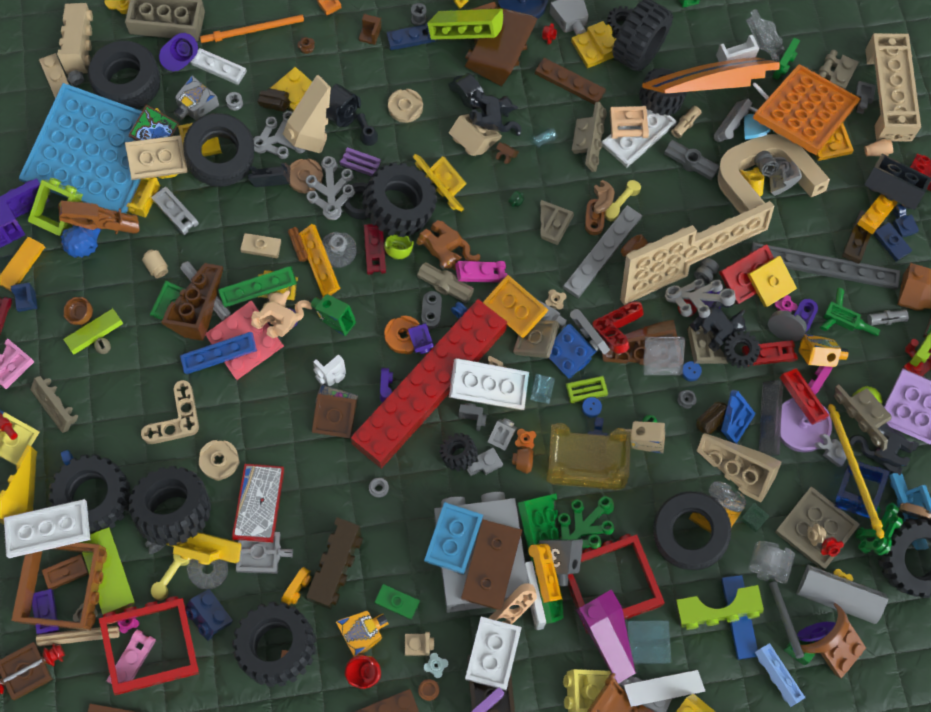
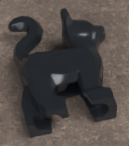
M475 90L469 97V105L481 108V113L474 109L470 111L469 120L473 124L500 132H508L511 128H514L516 136L521 134V126L517 122L509 121L505 125L502 124L501 114L508 117L511 111L518 109L516 105H513L508 96H503L499 99L493 95H482L480 90Z
M715 301L709 308L710 315L708 317L701 318L698 316L689 326L694 332H697L700 329L699 326H701L704 335L711 330L715 335L708 346L715 352L730 335H733L735 332L746 331L747 327L743 318L745 310H741L729 320L719 307L730 308L733 305L725 306L721 302Z
M887 423L878 427L888 440L887 449L884 451L879 446L874 451L870 450L868 441L861 435L850 437L849 443L851 447L856 442L860 443L862 453L865 456L872 458L892 474L898 473V475H901L903 469L900 466L906 467L910 461L908 457L902 458L897 455L899 449L912 453L919 445L916 441H907L900 432L891 429Z

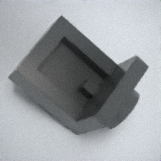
M472 403L460 404L459 418L477 420L476 431H480L481 426H485L486 422L483 408L476 407Z

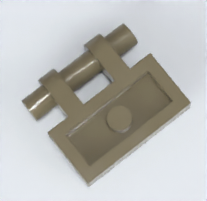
M831 50L830 54H827L824 65L819 69V75L830 79L832 83L846 89L859 62L845 55H842L839 60L836 58L838 52ZM831 66L836 67L834 72L830 70Z

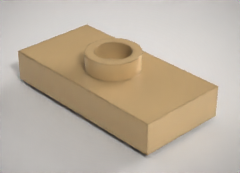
M245 233L241 253L278 258L282 241L277 238Z

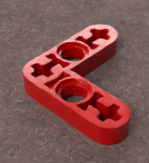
M640 302L628 303L593 322V328L614 353L621 354L628 351V338L618 328L642 317L644 314L642 304Z

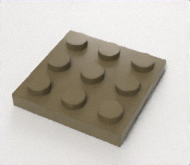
M810 487L775 533L820 569L825 570L834 557L821 554L820 551L823 549L822 543H818L817 546L811 544L808 538V527H813L817 523L825 529L826 539L834 537L838 542L842 541L845 544L860 524L813 487Z

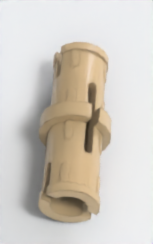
M692 106L688 113L680 118V122L675 128L671 130L672 135L676 138H681L684 132L693 126V122L702 113L697 106Z

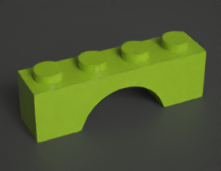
M758 585L739 588L734 601L729 606L721 609L705 606L697 596L676 600L681 628L686 627L687 630L696 629L699 627V624L706 623L707 626L717 625L722 620L735 622L739 621V617L747 616L748 619L760 617L764 610Z

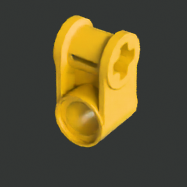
M759 169L739 170L756 193L762 196L764 175L761 174Z

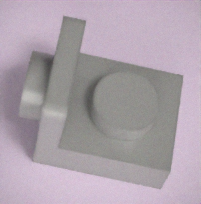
M506 418L498 420L488 442L506 450L514 432L517 430L514 422Z

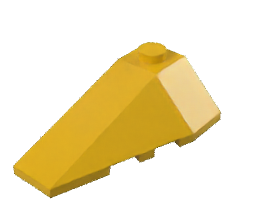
M27 445L17 463L16 474L10 475L7 490H2L0 493V523L3 525L4 517L33 511L37 451L30 445Z

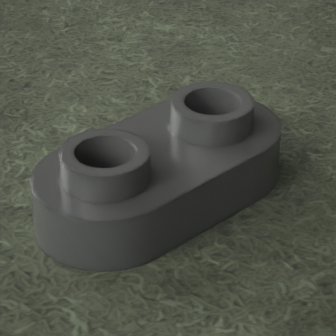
M435 291L427 292L423 297L421 319L422 323L426 322L429 329L436 328L440 324L442 298ZM430 298L436 299L434 302L429 301ZM433 315L434 318L429 319L428 316Z

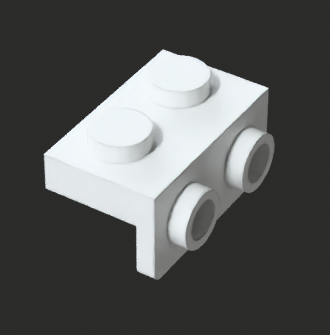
M337 355L324 367L317 359L313 362L315 368L313 370L316 373L315 378L321 385L325 383L326 386L331 387L335 382L339 383L344 379L346 370L344 360L340 355Z

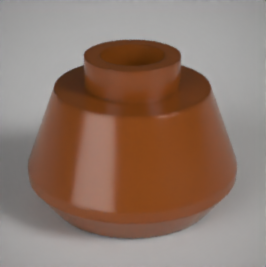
M530 447L517 450V453H513L512 465H516V469L525 474L530 473L533 464V450Z

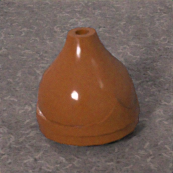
M642 234L636 235L622 247L620 252L626 258L629 252L645 247L648 241Z

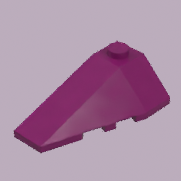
M611 589L579 607L576 611L610 672L616 674V682L620 683L636 674L623 610Z

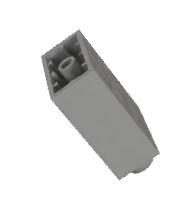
M504 492L483 494L481 496V503L466 504L464 497H450L441 501L442 507L444 502L482 514L484 520L520 529L515 498L505 499ZM442 507L434 508L435 526L437 525ZM477 537L464 575L441 567L447 613L488 608L461 600ZM521 537L504 601L520 585L528 583Z

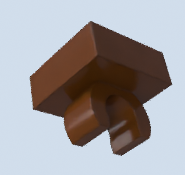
M499 142L496 149L500 150V152L497 153L496 159L500 160L501 156L505 155L506 160L504 163L508 164L511 161V157L516 158L519 151L505 143Z

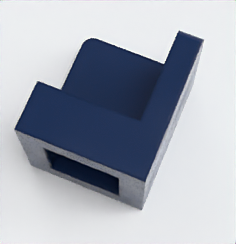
M30 283L11 286V291L15 295L16 310L18 312L37 309L36 291Z

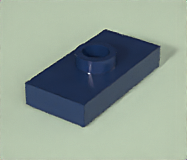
M890 222L873 233L896 262L912 252V249Z

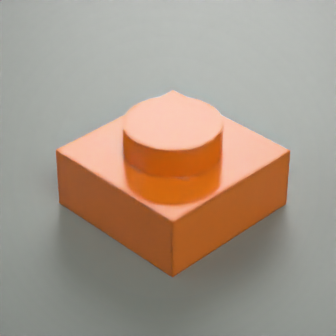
M317 0L318 5L326 15L342 8L339 0Z

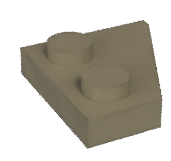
M541 200V239L558 245L574 213Z
M699 326L700 329L697 332H694L691 327L687 329L694 364L728 363L726 361L727 357L724 356L720 348L715 352L709 348L708 345L714 337L711 330L704 335L701 326Z

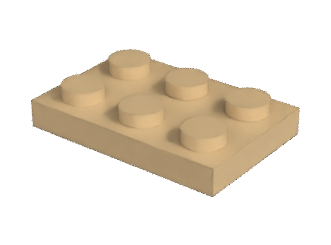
M181 135L125 142L131 180L187 173Z

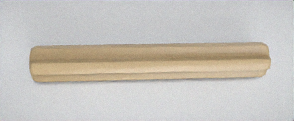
M108 626L109 637L118 638L120 636L119 627ZM91 628V631L73 630L39 634L36 636V644L38 646L52 645V643L57 645L101 640L103 638L101 628Z

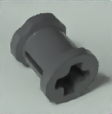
M421 3L412 5L411 22L416 26L424 25L427 20L425 15L426 6Z

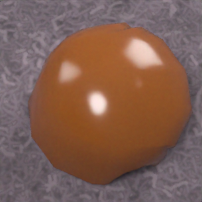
M74 297L67 301L64 306L63 316L73 325H83L92 317V305L84 297Z

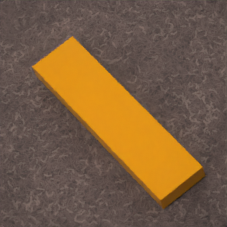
M311 224L298 235L301 236L304 250L308 254V261L322 296L324 297L327 294L331 296L340 289L317 228Z

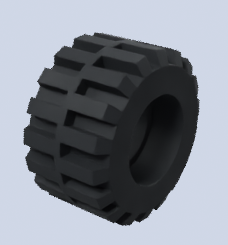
M655 68L653 71L650 70L643 83L675 73L676 71L673 72L668 68ZM641 86L639 99L642 101V105L646 106L647 110L653 111L652 113L669 116L671 113L675 114L680 110L688 92L661 93Z

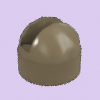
M101 337L95 341L94 347L99 354H106L110 351L111 344L106 338ZM101 342H103L105 348L101 349V346L99 344Z

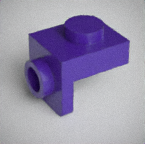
M426 322L408 328L415 353L420 352V354L431 351L430 348L434 347Z

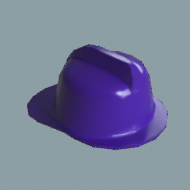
M179 33L175 35L160 50L159 59L162 66L170 71H179L184 68L197 55L198 44L190 34Z

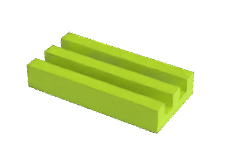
M604 376L566 383L570 403L585 401L589 397L599 398L608 396ZM601 382V385L572 391V388ZM601 389H603V391H598V392H594V393L579 395V396H575V397L573 396V395H577V394H582V393H587V392H592V391H596V390H601Z

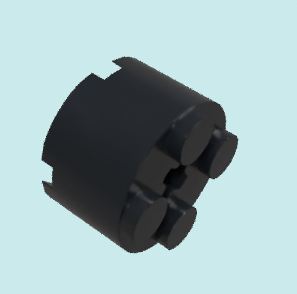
M335 84L330 90L329 108H326V118L338 127H347L358 115L355 112L357 108L360 109L361 107L360 97L345 87Z

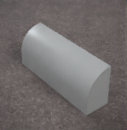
M808 564L796 592V595L836 609L833 605L836 603L845 613L873 624L880 620L889 600L883 592Z

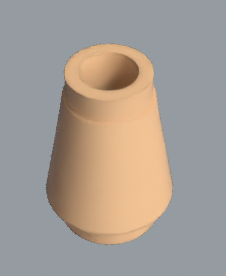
M882 139L865 146L866 157L881 156V154L889 156V154L893 153L892 141L890 139Z

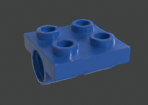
M568 324L555 338L550 359L568 378H572L577 371L583 369L591 361V357L596 350L571 324Z

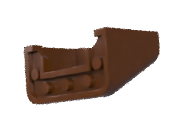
M495 6L494 9L503 10L501 31L495 38H479L474 49H469L465 57L468 60L465 67L502 87L512 72L536 24L537 18L529 14Z

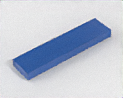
M248 332L182 354L180 357L184 373L189 374L256 352L257 348L253 333Z
M742 575L721 579L726 606H729L734 601L739 588H745ZM744 616L739 617V621L730 622L737 660L758 657L755 653L758 649L752 620Z

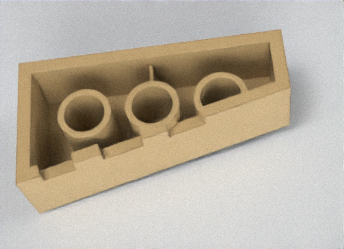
M87 3L65 4L63 14L64 26L61 27L62 38L59 40L61 50H58L57 55L66 74L74 70L88 73V66L91 61L89 51L92 49L91 41L89 40V36H92L90 21L93 20L92 10H89Z

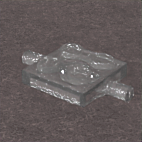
M752 10V16L746 21L759 49L768 52L773 61L778 62L780 60L778 54H781L785 49L783 40L777 34L776 25L772 21L762 19L758 10Z

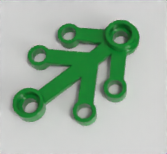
M607 496L599 499L598 507L584 522L582 515L584 510L583 502L581 500H574L571 503L575 517V531L571 535L569 533L570 516L562 513L558 517L562 532V538L560 539L578 540L581 536L591 535L588 540H583L582 548L591 547L597 549L601 546V539L598 535L594 534L604 533L610 535L614 532V525L611 521H604L602 525L592 526L602 514L613 512L614 502Z
M872 500L878 515L881 509L879 504ZM890 503L885 509L881 520L882 530H885L888 522L889 525L884 533V538H879L874 529L861 527L856 531L855 537L861 541L858 546L859 550L865 554L874 550L877 555H883L890 551L892 544L890 538L893 531L900 528L903 524V519L897 516L899 512L898 506ZM863 504L862 512L869 516L865 504ZM868 537H876L871 542L866 540Z

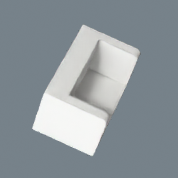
M749 35L747 42L726 49L724 44H720L716 56L719 62L753 58L757 56L759 46L754 36Z

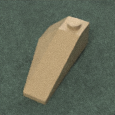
M319 75L312 81L288 119L283 135L294 147L317 153L322 152L327 140V133H325V125L328 124L326 108H329L331 87Z
M706 433L702 435L697 452L712 466L717 467L725 474V478L734 482L739 487L738 490L759 502L763 501L782 463L765 453Z

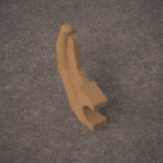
M602 180L600 181V187L594 186V192L599 198L594 205V212L596 214L606 211L612 205L615 194L613 187L608 182Z

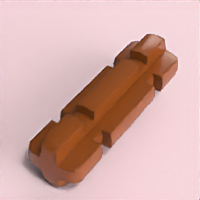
M293 227L288 230L298 259L300 262L307 261L308 254L304 250L305 247L301 236L298 235L299 231L297 227Z

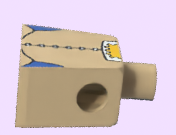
M635 421L633 422L632 429L621 428L620 440L631 441L633 449L663 453L665 423Z

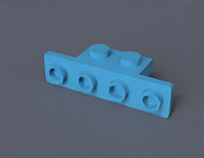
M893 473L889 475L891 479L890 484L893 490H895L899 507L901 503H910L924 507V509L931 513V498L926 485H921L908 491L902 474ZM903 513L904 522L910 518L918 519ZM919 538L912 542L916 550H926L929 548L926 539Z

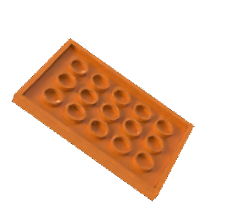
M799 64L756 111L753 119L772 129L775 133L789 139L791 142L798 144L808 152L817 155L857 106L861 98Z

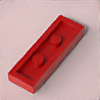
M797 368L783 373L779 377L811 425L829 417V414Z

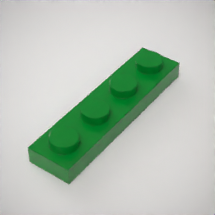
M292 266L218 290L225 308L296 285L297 281Z

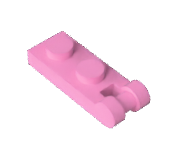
M138 629L134 632L131 641L115 666L119 683L134 679L155 644V638L143 635V632ZM139 642L144 645L142 650L136 648ZM109 675L106 681L112 684L111 677Z

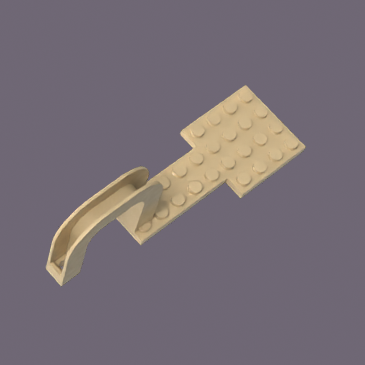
M767 134L729 149L723 155L720 162L718 184L721 191L738 210L740 215L728 218L718 225H712L700 233L697 232L693 225L682 228L672 235H666L654 243H648L643 248L629 252L626 255L621 302L626 305L688 276L691 264L768 230L774 205L770 201L765 203L739 172V170H745L756 165L754 159L758 153L769 151L773 157H784L790 163L793 161L799 167L802 175L798 183L811 198L825 192L830 179L801 146L780 135Z

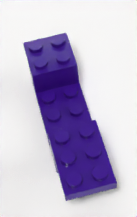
M37 178L27 181L24 185L11 189L6 194L0 196V248L26 235L17 217L32 210L40 186Z

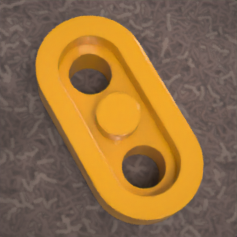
M305 567L300 569L285 591L281 602L290 605L298 601L301 595L299 593L303 586L306 587L312 579L310 570Z

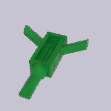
M837 288L835 303L830 302L823 317L827 321L820 329L827 331L835 323L850 331L854 329L864 330L878 336L880 329L865 323L860 319V314L842 306L844 290Z

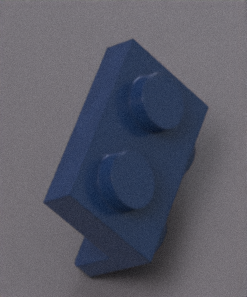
M210 589L190 599L185 607L187 617L195 623L199 633L207 641L212 639L215 633L231 625L233 622Z

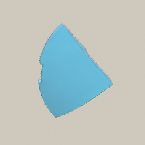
M754 114L744 116L745 140L765 136L771 132V129L754 120Z

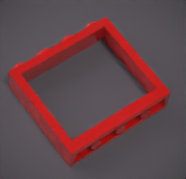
M630 534L620 537V541L614 543L612 540L604 542L597 549L587 548L582 551L583 554L581 555V562L633 545L654 598L622 609L624 620L662 607L665 603L638 536H631ZM568 574V587L578 609L585 605L574 575Z
M178 596L166 599L165 603L150 602L145 604L144 608L129 607L124 609V613L116 614V612H109L103 614V618H99L114 695L199 674L183 598L178 599ZM178 607L190 665L119 683L107 624Z

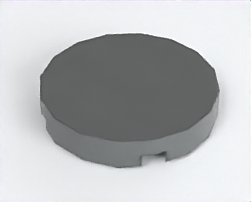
M783 310L774 312L769 318L768 327L775 336L786 341H798L804 337L807 326L799 315L796 314L794 316L791 314L792 312Z

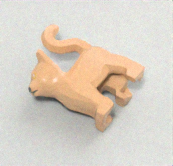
M289 290L285 293H269V302L264 304L260 312H253L251 325L260 329L270 322L274 326L268 327L267 335L271 338L283 337L294 327L296 322L303 318L304 312L302 308L312 309L311 303L306 300L299 301L295 305L296 313H294L292 310L285 308L287 297L290 294Z

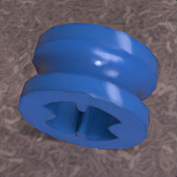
M457 302L455 304L456 307L451 308V312L460 319L468 309L462 303Z

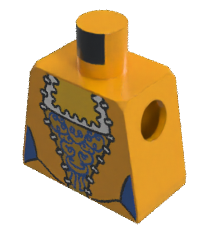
M805 334L801 340L799 353L808 365L836 367L839 359L847 360L848 349L840 348L833 339Z
M368 611L336 622L353 656L363 655L382 639L378 630L388 625V621L383 613L372 619Z

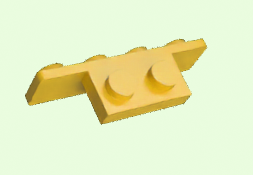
M417 154L413 155V158L416 160L415 165L421 171L424 170L427 173L425 177H429L432 184H436L438 193L443 197L446 196L449 200L447 202L453 210L463 211L464 208L454 196L467 183L449 161L442 156L430 168L422 157Z
M197 532L198 534L195 537L188 538L187 542H177V545H172L174 547L173 554L180 555V558L186 560H198L200 564L207 565L218 559L238 563L240 559L241 543Z

